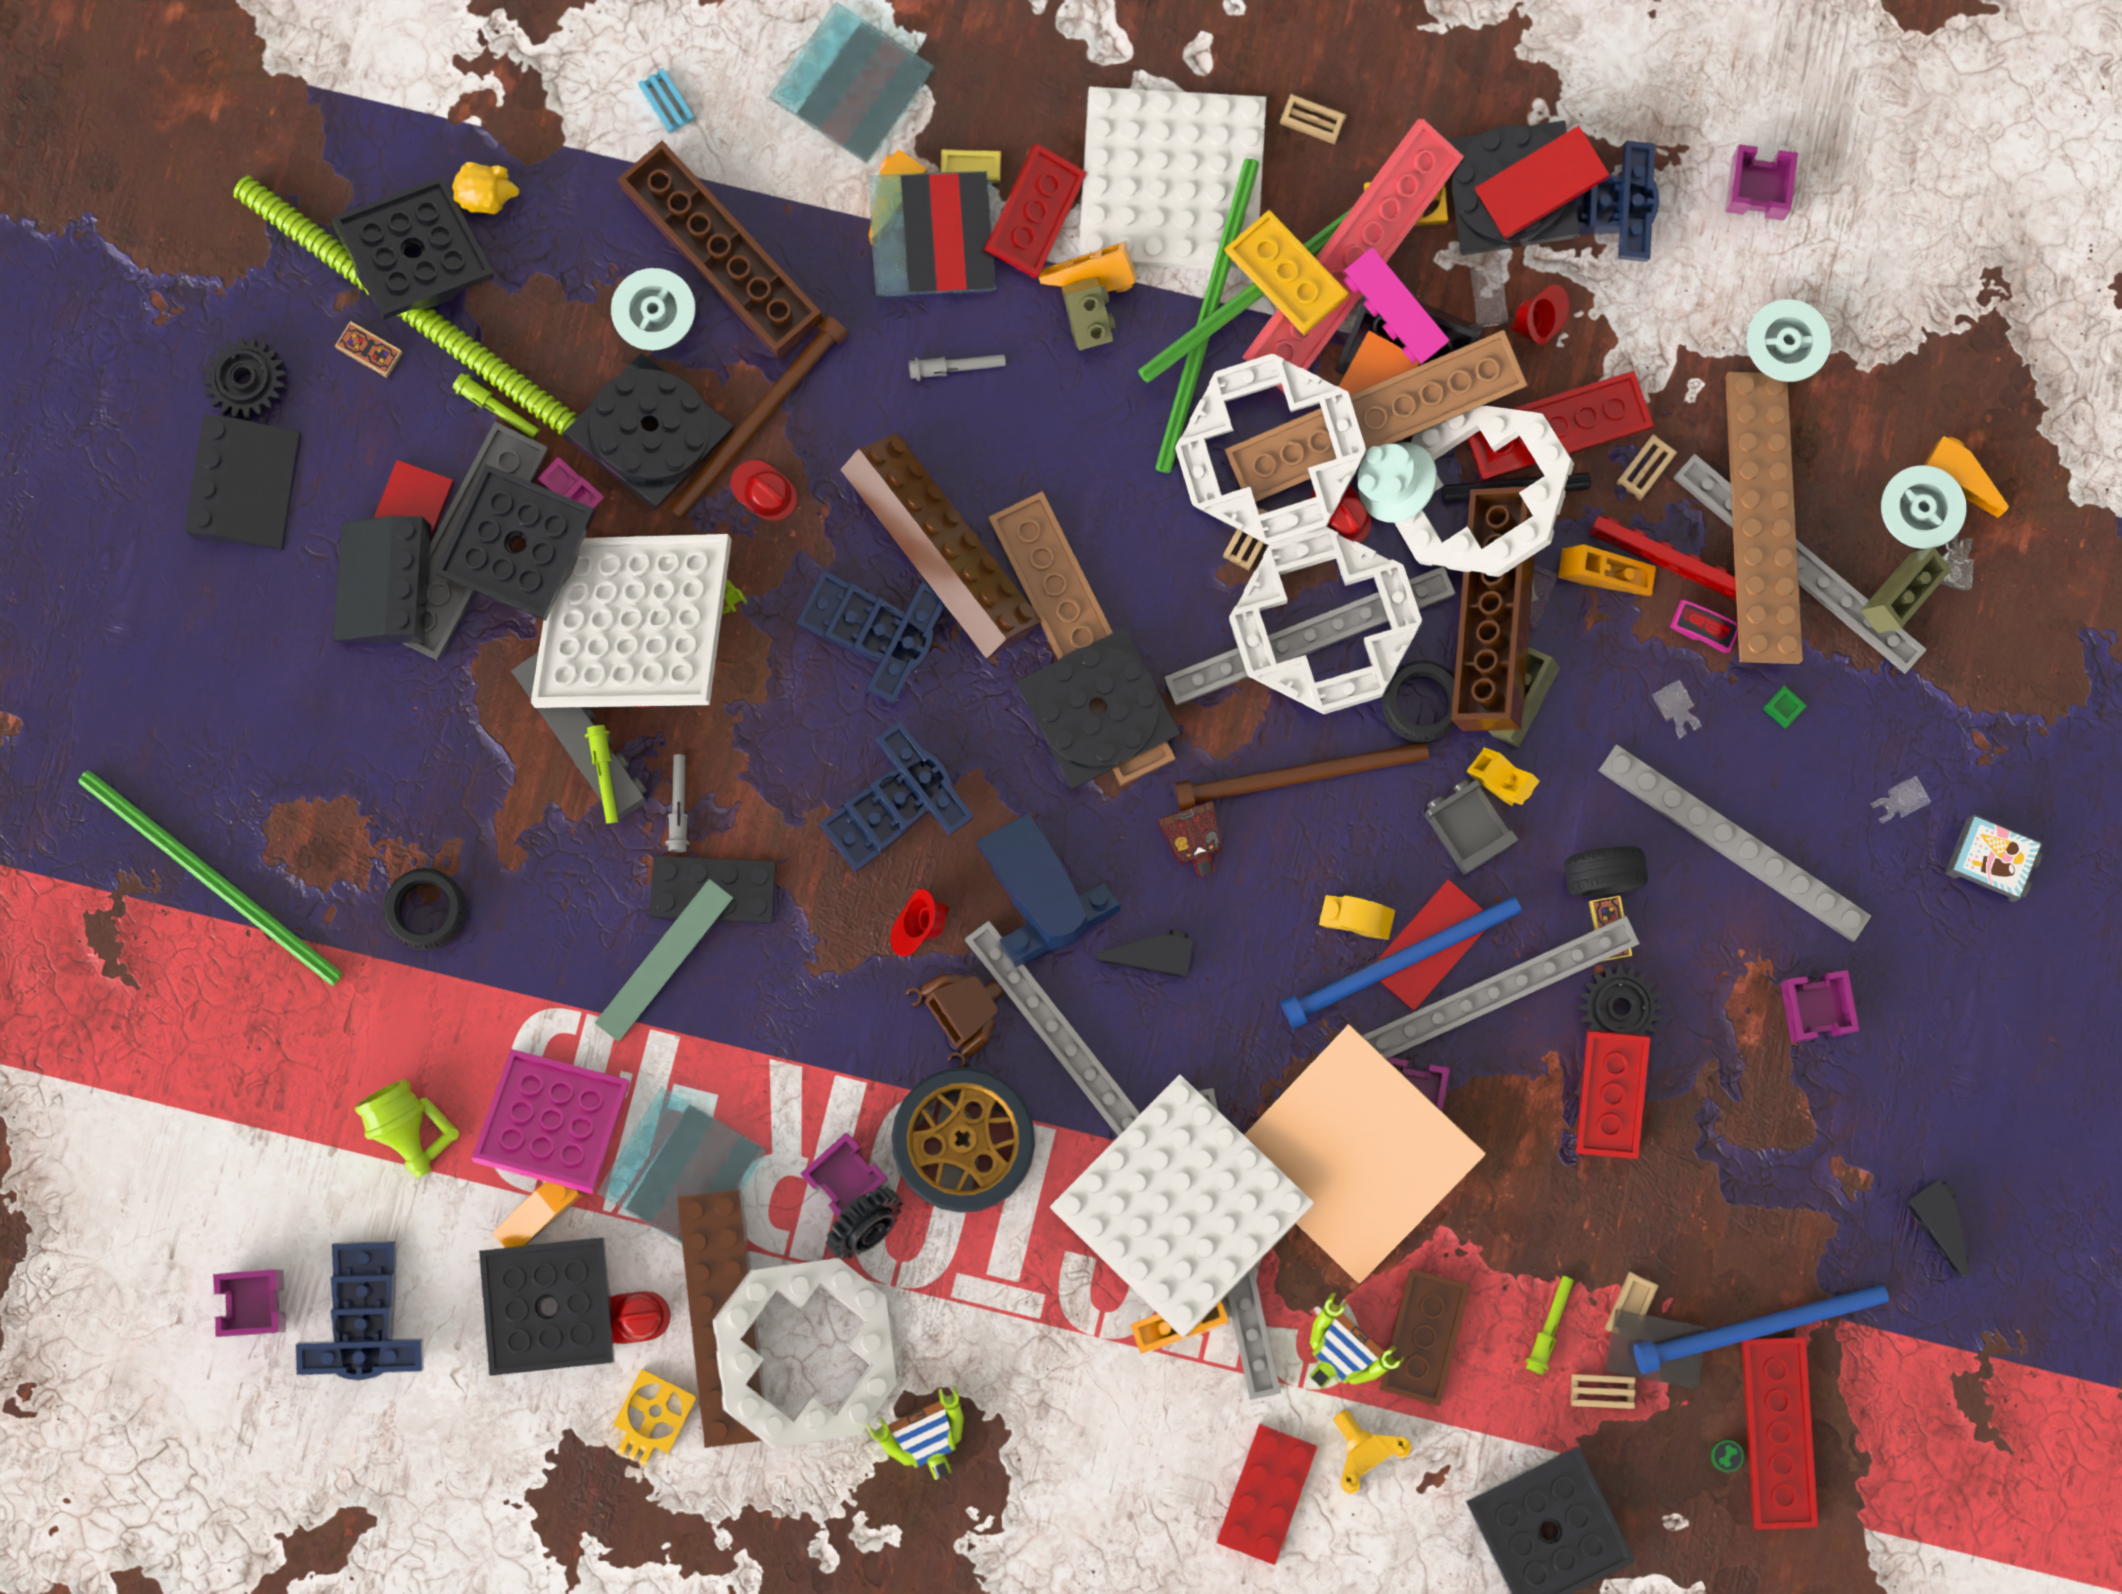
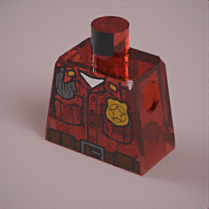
M1213 801L1158 819V828L1180 866L1193 863L1198 878L1215 873L1210 856L1221 852V842Z

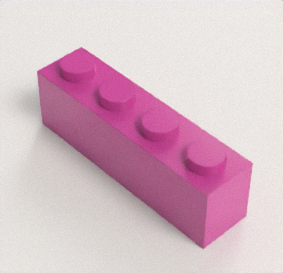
M1373 247L1344 270L1348 276L1344 279L1345 283L1355 294L1359 290L1367 299L1363 303L1364 306L1374 317L1380 314L1386 322L1382 326L1383 329L1393 340L1399 337L1405 345L1402 352L1412 364L1418 360L1422 365L1450 342Z

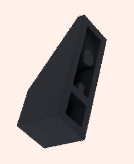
M1170 930L1169 935L1161 934L1098 952L1096 962L1186 978L1193 939L1187 938L1188 933Z
M1939 1179L1931 1180L1902 1202L1957 1278H1965L1970 1273L1958 1205L1953 1199L1955 1193L1945 1181L1941 1182Z

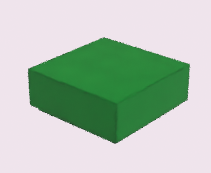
M1784 685L1763 707V710L1786 729L1807 705Z

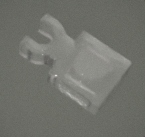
M1956 534L1954 538L1946 543L1948 553L1942 555V558L1952 570L1940 584L1962 591L1972 588L1974 560L1967 557L1968 552L1972 548L1973 539L1966 538L1960 542L1959 546L1958 535Z
M1680 679L1651 695L1665 721L1675 720V729L1679 738L1687 735L1683 728L1684 722L1691 723L1694 730L1702 726L1698 718L1691 715L1688 711L1695 705Z
M1915 776L1889 789L1888 793L1891 798H1880L1872 802L1871 806L1873 809L1879 805L1887 808V814L1879 818L1882 824L1890 820L1896 811H1899L1901 817H1904L1928 805L1931 801L1920 780Z

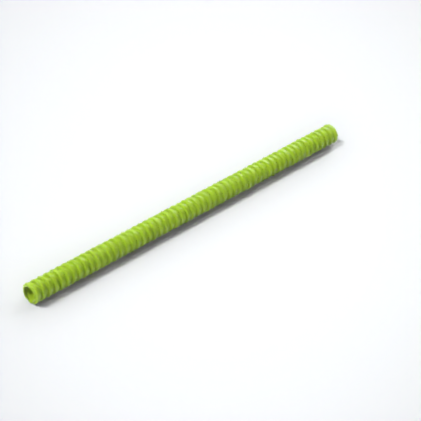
M251 176L243 177L237 183L234 189V197L236 199H241L244 205L248 204L251 210L256 209L255 212L258 215H263L266 221L270 220L273 226H277L280 231H285L288 237L292 236L295 242H299L302 247H307L310 253L314 252V255L317 258H321L322 262L329 263L332 269L336 268L337 273L343 274L346 279L351 278V283L354 285L358 284L359 289L365 290L355 273L352 260L339 240H334L331 234L326 235L327 232L324 229H319L316 223L312 224L309 218H305L302 213H297L294 207L290 208L287 202H283L280 197H275L272 191L268 192L265 186H261ZM412 309L396 315L398 317L402 316L405 322L410 321V326L413 328L417 327V331L420 333L424 332L425 337H432V342L435 344L439 343L440 348H447V353L454 354V358L457 360L461 359L463 365L469 364V369L472 371L476 370L477 375H484V380L491 381V385L494 387L498 386L500 392L506 391V396L509 398L513 397L514 402H521V407L528 408L529 413H536L535 417L543 419V423L546 425L550 424L552 430L558 429L559 435L562 436L563 432L577 419L575 412L570 413V409L567 406L562 407L560 401L555 402V398L552 395L547 396L545 390L540 391L538 385H532L530 379L525 380L523 374L518 375L516 369H510L508 363L503 364V360L495 358L493 352L488 353L486 347L481 348L479 342H473L471 336L466 337V333L458 331L459 328L456 325L451 326L449 320L444 321V317L436 315L437 312L434 309Z

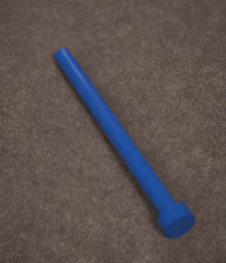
M1512 896L1297 1000L1295 995L1280 1001L1283 1012L1293 1029L1306 1024V1016L1521 913L1520 904L1516 897Z
M1882 1284L1654 1345L1651 1340L1636 1343L1633 1348L1634 1356L1640 1372L1647 1374L1658 1371L1660 1363L1888 1303L1889 1296L1886 1287Z

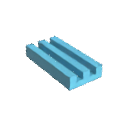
M664 68L658 70L659 73L656 75L648 76L646 81L638 82V85L668 133L671 134L693 121L694 116ZM659 81H664L665 85L667 86L672 96L678 103L679 107L685 114L684 118L681 119L678 112L672 105L671 101L665 94L664 90L658 83ZM652 85L676 121L674 124L671 125L648 89Z

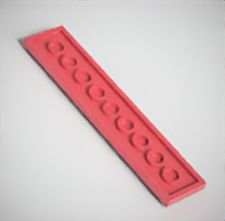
M1418 119L1316 256V259L1348 291L1349 297L1305 336L1277 309L1242 356L1246 361L1273 353L1307 371L1363 295L1360 290L1355 294L1345 283L1344 279L1348 276L1344 270L1371 247L1375 249L1386 263L1460 164L1464 156L1424 119ZM1277 385L1276 387L1285 394L1283 385Z

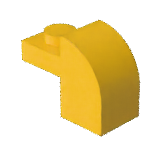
M1485 747L1466 771L1475 780L1479 779L1481 786L1509 805L1514 803L1522 805L1532 795L1534 788L1540 782L1533 774L1515 768L1501 753Z
M1326 895L1319 925L1326 928L1352 931L1364 937L1389 940L1395 910L1360 898Z

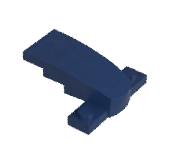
M1626 140L1623 144L1622 177L1610 175V178L1575 198L1580 234L1619 233L1618 259L1648 262L1651 258L1652 223L1658 213L1660 202L1658 187L1654 180L1655 143Z
M823 570L795 624L843 648L880 662L866 690L894 704L909 673L920 667L927 658L932 643V629L945 604L930 585L921 582L906 613L882 598H876L853 583L849 584Z
M901 721L876 737L875 740L896 769L872 782L870 787L845 802L843 807L819 823L821 830L854 873H857L887 850L929 812L948 836H951L974 818V815L951 787L952 783L944 765L934 755L921 748Z
M1029 813L976 841L977 848L993 868L994 876L1011 896L1012 904L1029 922V924L999 939L1000 947L1015 968L1048 950H1057L1073 944L1088 931V928L1121 911L1120 903L1105 883L1078 897L1056 853Z
M396 1241L333 1243V1276H331L333 1308L330 1311L334 1341L296 1343L297 1375L337 1374V1376L345 1379L366 1380L378 1377L385 1372L423 1371V1338L392 1339L396 1294Z

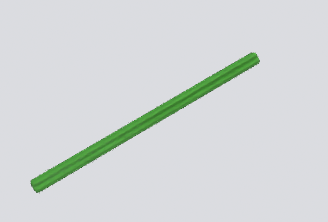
M1251 158L1244 159L1197 325L1218 310L1232 259L1225 253L1224 248L1240 234L1259 168L1257 160ZM1210 337L1188 352L1156 463V470L1159 472L1170 473L1177 453L1175 447L1184 429Z
M1351 209L1303 244L1314 257L1319 254ZM1253 282L1141 367L1138 372L1145 382L1152 381L1265 294Z
M87 770L80 776L78 780L80 785L327 983L334 986L340 981L343 973L93 772Z

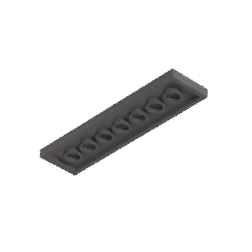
M494 422L430 544L424 643L402 644L438 662L440 661L475 591L441 578L435 574V571L485 464L533 483L550 451L547 446Z

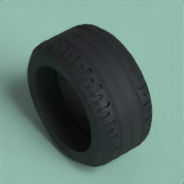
M1426 660L1407 663L1396 670L1382 696V711L1389 727L1400 737L1417 743L1432 742L1449 733L1455 726V723L1451 720L1455 675L1443 665ZM1414 678H1426L1436 682L1444 690L1448 700V708L1445 716L1438 723L1429 726L1416 725L1408 721L1401 714L1397 705V694L1405 682Z
M1636 846L1609 847L1585 851L1569 856L1564 864L1567 888L1574 897H1597L1630 892L1645 887L1648 882L1645 853Z
M429 868L414 869L398 877L389 887L383 904L384 920L392 935L403 944L417 950H436L448 945L462 931L467 918V901L460 886L446 874ZM425 884H433L442 888L448 895L450 901L449 916L444 925L437 931L427 935H418L409 931L403 924L401 917L402 903L407 894L414 888Z

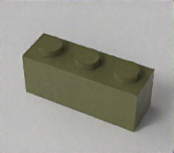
M1935 547L1912 552L1860 611L1877 633L1900 629L1952 569Z
M1528 647L1521 730H1488L1493 737L1517 748L1520 747L1560 670L1553 657Z

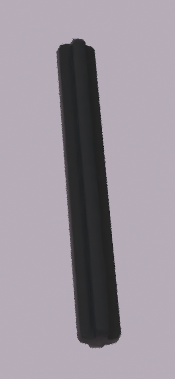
M1584 472L1573 473L1571 476L1568 475L1564 490L1568 492L1590 489V474ZM1544 476L1444 485L1442 497L1444 502L1470 500V489L1529 487Z

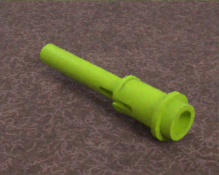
M462 373L455 380L452 388L456 390L458 396L462 394L481 409L484 407L488 408L531 439L536 438L540 431L537 427L491 397L493 393L473 381L470 374L466 376Z
M605 725L588 727V733L585 734V738H589L592 765L597 767L606 824L617 823L618 816L608 762L612 761L607 735L610 733L609 730H606Z
M1562 1276L1542 1333H1537V1339L1530 1358L1525 1360L1528 1363L1526 1369L1544 1375L1545 1370L1550 1368L1547 1364L1557 1341L1554 1339V1335L1574 1282L1571 1278Z

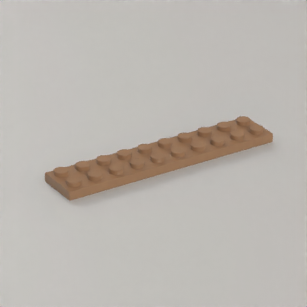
M1502 330L1350 395L1366 450L1373 446L1393 444L1527 387V383L1506 333ZM1321 408L1224 449L1240 488L1251 487L1255 502L1311 479L1308 468L1337 459Z
M1728 372L1725 376L1739 662L1800 664L1803 659L1788 382L1773 379L1764 373Z
M1043 491L988 517L1030 605L1042 620L1040 625L1058 660L1076 649L1086 647L1113 633ZM1093 699L1089 704V709L1092 713L1099 715L1106 711L1107 704L1102 699ZM1165 743L1113 769V773L1121 787L1175 761V757L1168 743Z

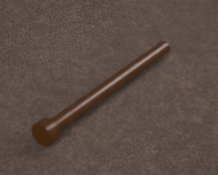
M826 314L817 325L820 332L668 507L674 515L681 520L685 517L832 344L840 345L845 340L849 332L836 319Z
M1419 742L1191 785L1190 779L1174 782L1176 800L1179 811L1183 812L1195 808V803L1427 760L1429 759V750L1426 742Z

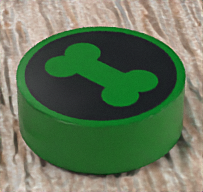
M1719 1441L1711 1450V1461L1721 1471L1733 1472L1743 1463V1450L1734 1441Z

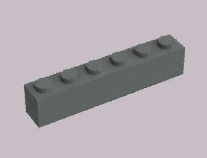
M539 652L511 670L530 699L532 698ZM589 707L537 708L602 801L597 767L592 765L589 738H585V734L588 733L587 728L594 726L591 722L596 718ZM607 735V740H608V745H609V744H611L613 741L611 740V738L609 737V735ZM609 747L612 761L608 762L619 822L647 802L642 795L647 790L637 776L631 779L626 769L630 766L622 754L618 752L614 755Z

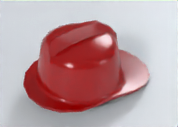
M1549 285L1536 297L1520 303L1516 311V320L1511 325L1512 331L1519 332L1526 339H1532L1537 345L1546 344L1563 327L1569 315L1570 304L1564 288L1559 285Z
M759 460L746 461L735 468L731 476L730 487L733 495L741 504L766 521H779L785 519L793 512L797 501L795 487L780 472Z
M1348 485L1327 527L1352 542L1361 543L1368 536L1371 529V517L1365 510L1355 490ZM1313 490L1310 499L1317 497L1315 490Z
M926 889L915 891L892 927L890 939L893 952L898 956L907 957L913 954L924 940L940 936L945 927L949 907L933 899L932 894Z
M640 1291L617 1294L611 1297L614 1343L627 1344L649 1341L658 1338L666 1331L670 1323L671 1312L668 1303L662 1296L654 1292Z

